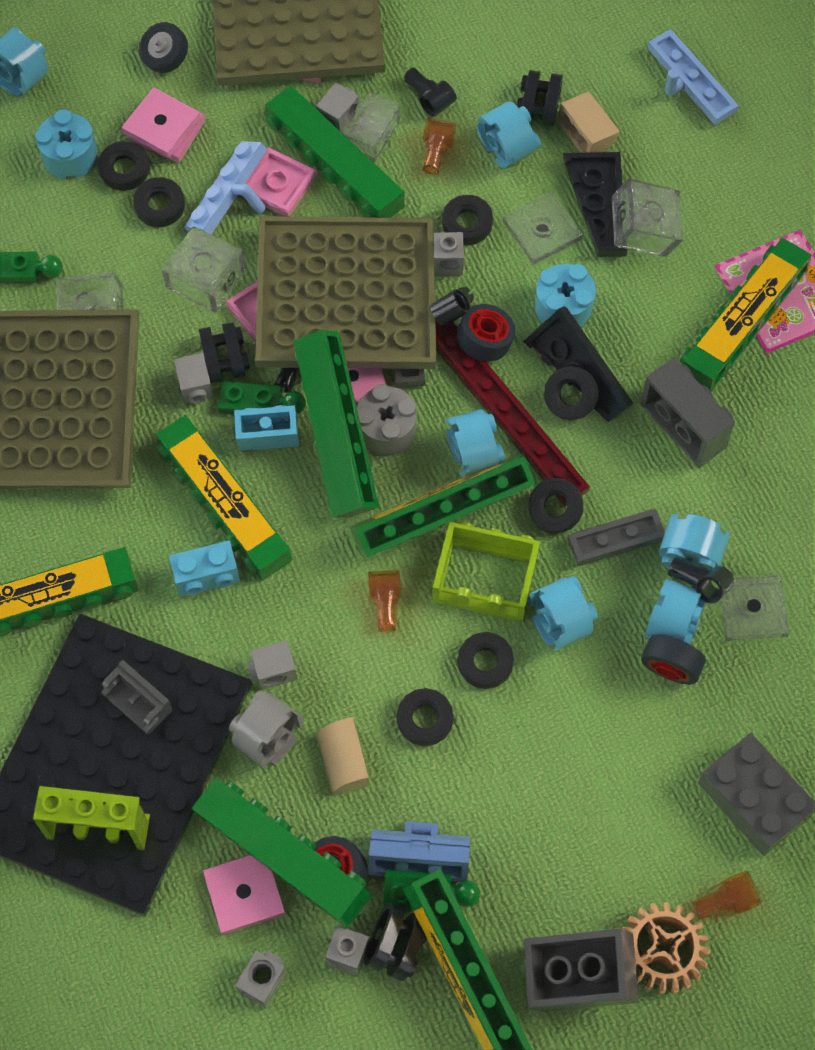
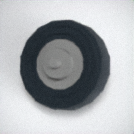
M168 22L156 23L149 27L139 43L141 60L151 70L159 73L171 72L178 68L185 60L188 52V41L185 34L176 25Z

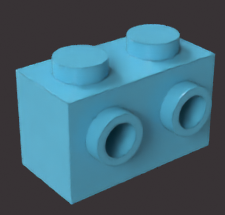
M295 405L234 410L235 433L239 451L300 446L298 417Z
M230 540L169 555L180 597L195 595L202 591L226 587L240 582Z

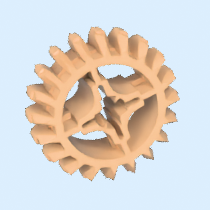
M664 902L661 912H659L656 903H651L649 906L650 915L641 907L637 911L639 919L630 916L627 920L631 928H622L634 936L635 962L638 973L637 984L643 978L647 980L645 990L648 992L651 991L654 984H658V993L660 995L665 993L666 985H669L673 994H677L679 991L678 982L685 989L690 988L691 981L689 977L696 981L701 977L700 972L696 968L706 969L708 965L704 959L700 958L710 954V949L700 946L709 940L708 935H697L703 928V924L700 922L692 926L690 922L694 914L690 912L686 918L682 917L680 914L683 907L680 905L676 907L673 913L670 912V904L668 902ZM655 924H669L679 929V931L669 934ZM646 929L649 934L648 939L651 943V948L640 956L637 948V939L640 932ZM688 940L691 955L688 965L683 968L679 963L681 958L678 955L677 948ZM660 943L663 946L674 943L668 952L669 955L666 951H658L655 954L654 952ZM647 964H664L668 971L672 970L673 973L664 974L656 972L649 968Z

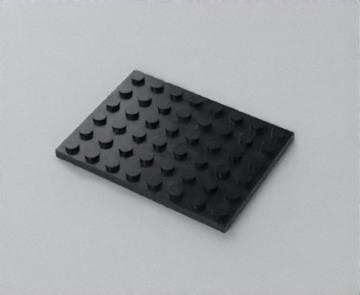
M79 613L0 772V857L146 917L194 813L191 808L204 791L231 732L229 726L232 720L239 714L252 686V680ZM122 660L164 695L171 704L172 711L149 735L143 732L101 693L104 689L101 684ZM39 786L140 797L139 804L144 814H150L145 849L138 850L129 832L126 830H121L118 842L110 843L106 838L107 828L89 826L87 837L79 840L73 834L74 825L63 823L56 824L54 840L47 839L33 820Z

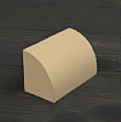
M589 91L562 102L556 121L580 153L604 152L617 139L620 131Z
M353 717L336 721L322 728L317 733V738L331 795L369 787V777Z

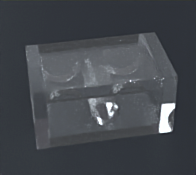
M369 92L366 99L358 103L353 120L345 124L342 134L375 163L400 122V104Z

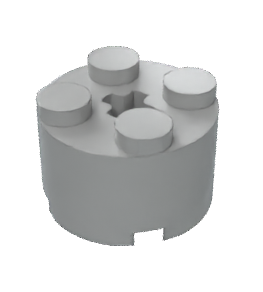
M379 384L360 399L357 411L365 446L368 451L379 456H389L391 453L398 452L399 454L404 452L412 445L417 434V410L414 400L406 392L396 387Z
M258 691L251 699L250 706L243 715H237L229 726V730L233 733L232 745L262 768L267 769V763L270 762L276 765L291 750L297 740L293 734L296 727L302 729L303 716L271 693L266 694L263 691Z

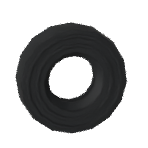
M121 141L109 145L101 153L98 161L101 178L106 185L115 190L126 191L135 189L147 179L150 170L148 155L141 146L134 142ZM129 158L133 160L135 166L131 172L120 174L113 169L114 163L119 159Z
M164 177L151 178L144 181L137 188L134 194L133 206L138 218L146 225L166 227L174 224L182 216L185 209V197L180 186L173 180ZM157 194H163L169 197L170 203L163 210H154L148 205L150 198Z
M469 194L457 196L450 200L444 208L442 214L443 230L445 233L463 232V245L477 244L485 240L491 232L493 226L492 209L485 200L478 196ZM463 212H472L477 215L479 221L472 228H464L457 223L456 219Z
M568 366L558 369L549 377L545 384L544 398L547 407L554 415L561 419L572 421L584 418L592 412L597 403L599 391L595 379L589 372L580 367ZM567 382H575L581 388L582 397L575 405H568L561 398V389Z
M561 478L548 479L539 483L533 489L529 498L528 511L532 521L540 529L549 533H563L572 529L580 521L583 514V498L580 491L571 482ZM554 494L564 496L567 501V509L559 517H551L545 511L546 500Z
M476 633L467 638L459 649L457 659L459 672L466 682L474 687L483 689L495 688L504 683L512 673L514 665L512 648L504 638L496 633ZM485 649L494 652L498 658L497 666L490 671L478 669L473 660L477 652Z
M423 688L414 690L404 697L398 706L396 718L398 728L404 738L416 745L430 746L446 738L452 729L454 715L452 706L446 696L437 690ZM428 706L436 711L438 718L432 727L420 728L414 723L413 713L419 707Z

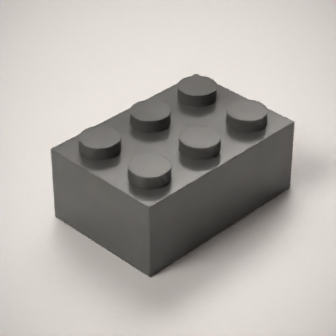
M673 357L646 377L640 405L699 468L727 448L735 424L733 416L726 407H721L713 399L711 391L705 385H700L693 378L691 370L685 364H680Z
M749 733L703 771L698 781L703 790L763 856L767 855L815 812V802L752 733Z
M612 929L524 939L528 1008L544 1012L639 1003L634 936L632 933L623 929Z

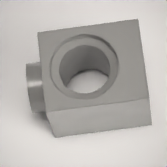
M335 83L316 105V109L342 133L359 113V96L351 88H344Z
M463 232L434 233V276L463 275Z
M203 353L174 359L184 404L190 402L201 403L208 398H212L213 394Z
M287 641L250 651L253 662L247 663L251 680H258L261 690L297 680L295 665Z
M337 925L325 956L327 965L359 976L369 943V936Z
M255 950L235 985L237 992L267 1009L287 974L285 966L281 965L283 959L267 950L264 955ZM261 969H268L272 972L271 979L265 984H258L254 981L255 973Z

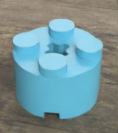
M12 27L0 37V87L14 96H19L22 93L24 95L47 74L48 66L43 56L46 53L43 45L36 40L32 42L16 27Z
M507 101L477 119L481 122L477 124V130L488 153L494 151L498 157L494 161L503 169L513 165L541 147L539 137L532 131L529 124L531 116L524 106L518 108L513 102Z
M62 109L57 111L55 115L47 118L36 131V142L44 167L51 175L60 179H66V176L79 178L89 173L96 165L98 158L97 144L93 129L84 117Z
M559 264L544 269L541 272L535 298V312L540 322L544 323L559 308L566 306L579 326L582 328L585 325V322L593 313L596 294L594 280L586 268L581 264Z
M482 409L445 420V424L452 427V429L446 432L455 464L461 462L464 468L459 470L461 477L475 474L505 461L502 446L500 443L496 444L493 432L497 431V427L492 414H487Z
M679 514L670 516L659 550L662 566L670 569V564L675 557L697 567L705 566L712 569L713 567L721 566L730 536L727 530L723 534L720 531V524L698 515L687 514L686 519H677Z
M575 576L559 579L531 592L528 596L529 608L535 606L537 613L532 616L533 622L548 646L555 644L554 650H559L591 635L593 632V621L598 618L594 605L591 602H586L581 593L580 582Z
M666 578L659 593L662 597H659L657 604L654 606L645 638L649 639L653 635H665L691 644L706 602L700 599L701 593H697L692 587Z

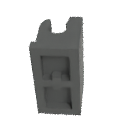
M124 660L118 664L101 684L104 687L101 692L102 695L147 735L172 711L169 700Z

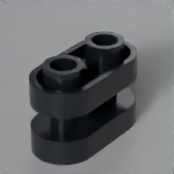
M529 70L528 75H523L521 92H524V97H518L517 107L524 106L531 116V123L535 114L543 116L544 125L554 126L563 75L552 73L549 82L540 80L541 71ZM538 91L547 93L545 104L536 103Z
M234 322L222 324L223 333L212 335L210 327L198 329L210 383L222 381L221 372L232 370L233 378L246 376L245 370L250 369L247 352L241 353L239 345L244 344L240 326L235 327ZM226 345L229 358L218 360L215 347Z
M391 902L384 906L378 916L364 955V964L380 971L388 964L387 975L399 981H404L407 977L413 976L418 966V959L416 958L420 946L427 940L415 913H411L404 920V909Z

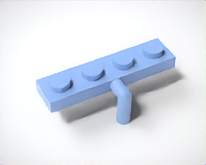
M671 29L649 41L647 49L668 71L665 85V93L672 96L683 89L714 125L738 111L739 105Z
M242 141L235 148L234 154L221 169L219 176L207 190L205 197L197 209L192 212L191 218L184 226L190 235L210 237L237 195L244 196L256 213L259 214L265 210L266 206L248 184H245L267 152L262 142Z

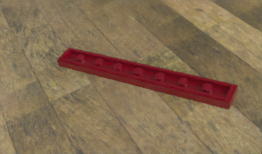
M435 320L436 351L487 413L493 415L496 424L519 452L525 456L528 463L542 480L561 478L571 482L580 491L581 496L587 493L590 489L588 483L486 361L476 360L468 356L460 348L456 339L458 327L455 323L452 322L448 326L443 327ZM555 494L556 497L561 501V503L566 507L567 501L565 497L559 494Z

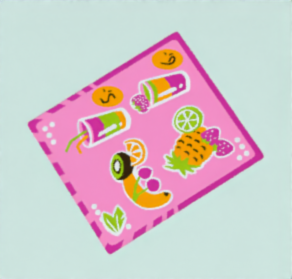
M801 230L783 236V238L812 254L809 269L756 335L766 353L815 334V252ZM781 238L715 265V269L731 295L738 285L743 286L746 283L747 275L754 265L759 266L763 262V256L769 246H776Z

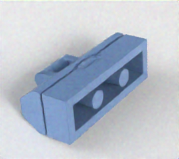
M406 821L405 832L372 829L368 875L385 876L386 869L432 873L441 868L443 874H452L451 881L453 882L467 880L470 837L438 834L437 823Z

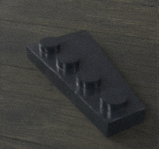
M620 152L563 153V162L597 257L626 256L625 219L621 224H617V216L619 214L618 221H620V213L624 209V205L616 212V209L622 204V200L624 201Z
M566 306L559 308L523 341L529 348L534 347L542 355L541 359L548 366L553 365L557 370L568 366L580 367L589 372L595 379L599 391L594 409L607 422L616 419L634 404ZM567 382L569 386L574 385L580 392H582L580 386L577 383Z

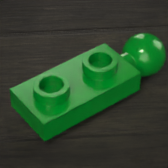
M37 251L0 252V283L37 282L38 273H42L47 278H55L61 274L63 264L54 255H47L39 261L40 257Z
M223 381L218 410L219 413L234 414V410H244L246 408L295 405L297 414H300L306 407V399L297 391H291L282 396V388L277 385Z
M386 869L383 905L385 906L391 902L400 907L412 908L403 888L430 873ZM444 874L459 905L471 907L479 901L480 889L476 883L464 880L458 883L457 886H451L452 874Z

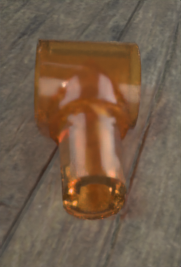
M427 118L423 136V143H425L427 148L422 167L424 172L433 175L438 174L443 153L447 151V148H452L454 142L455 122Z
M400 571L368 572L370 599H373V604L377 607L378 631H396L395 604L398 603V598H401Z
M744 871L722 881L723 886L718 887L719 891L692 901L699 920L724 910L728 912L734 910L735 914L743 913L763 903L749 871Z

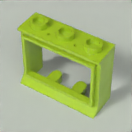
M449 522L432 588V602L523 622L539 554L540 541L534 540L527 535L514 536L505 534L495 528L487 530L477 528L467 522ZM456 546L528 562L519 603L502 600V597L498 594L484 596L471 593V590L466 587H460L459 590L443 587L453 547Z
M39 786L33 820L45 837L50 840H54L56 824L63 823L74 825L73 834L79 840L87 837L89 826L107 828L106 838L110 843L118 842L121 830H126L129 832L137 849L144 850L150 814H144L139 804L140 797Z

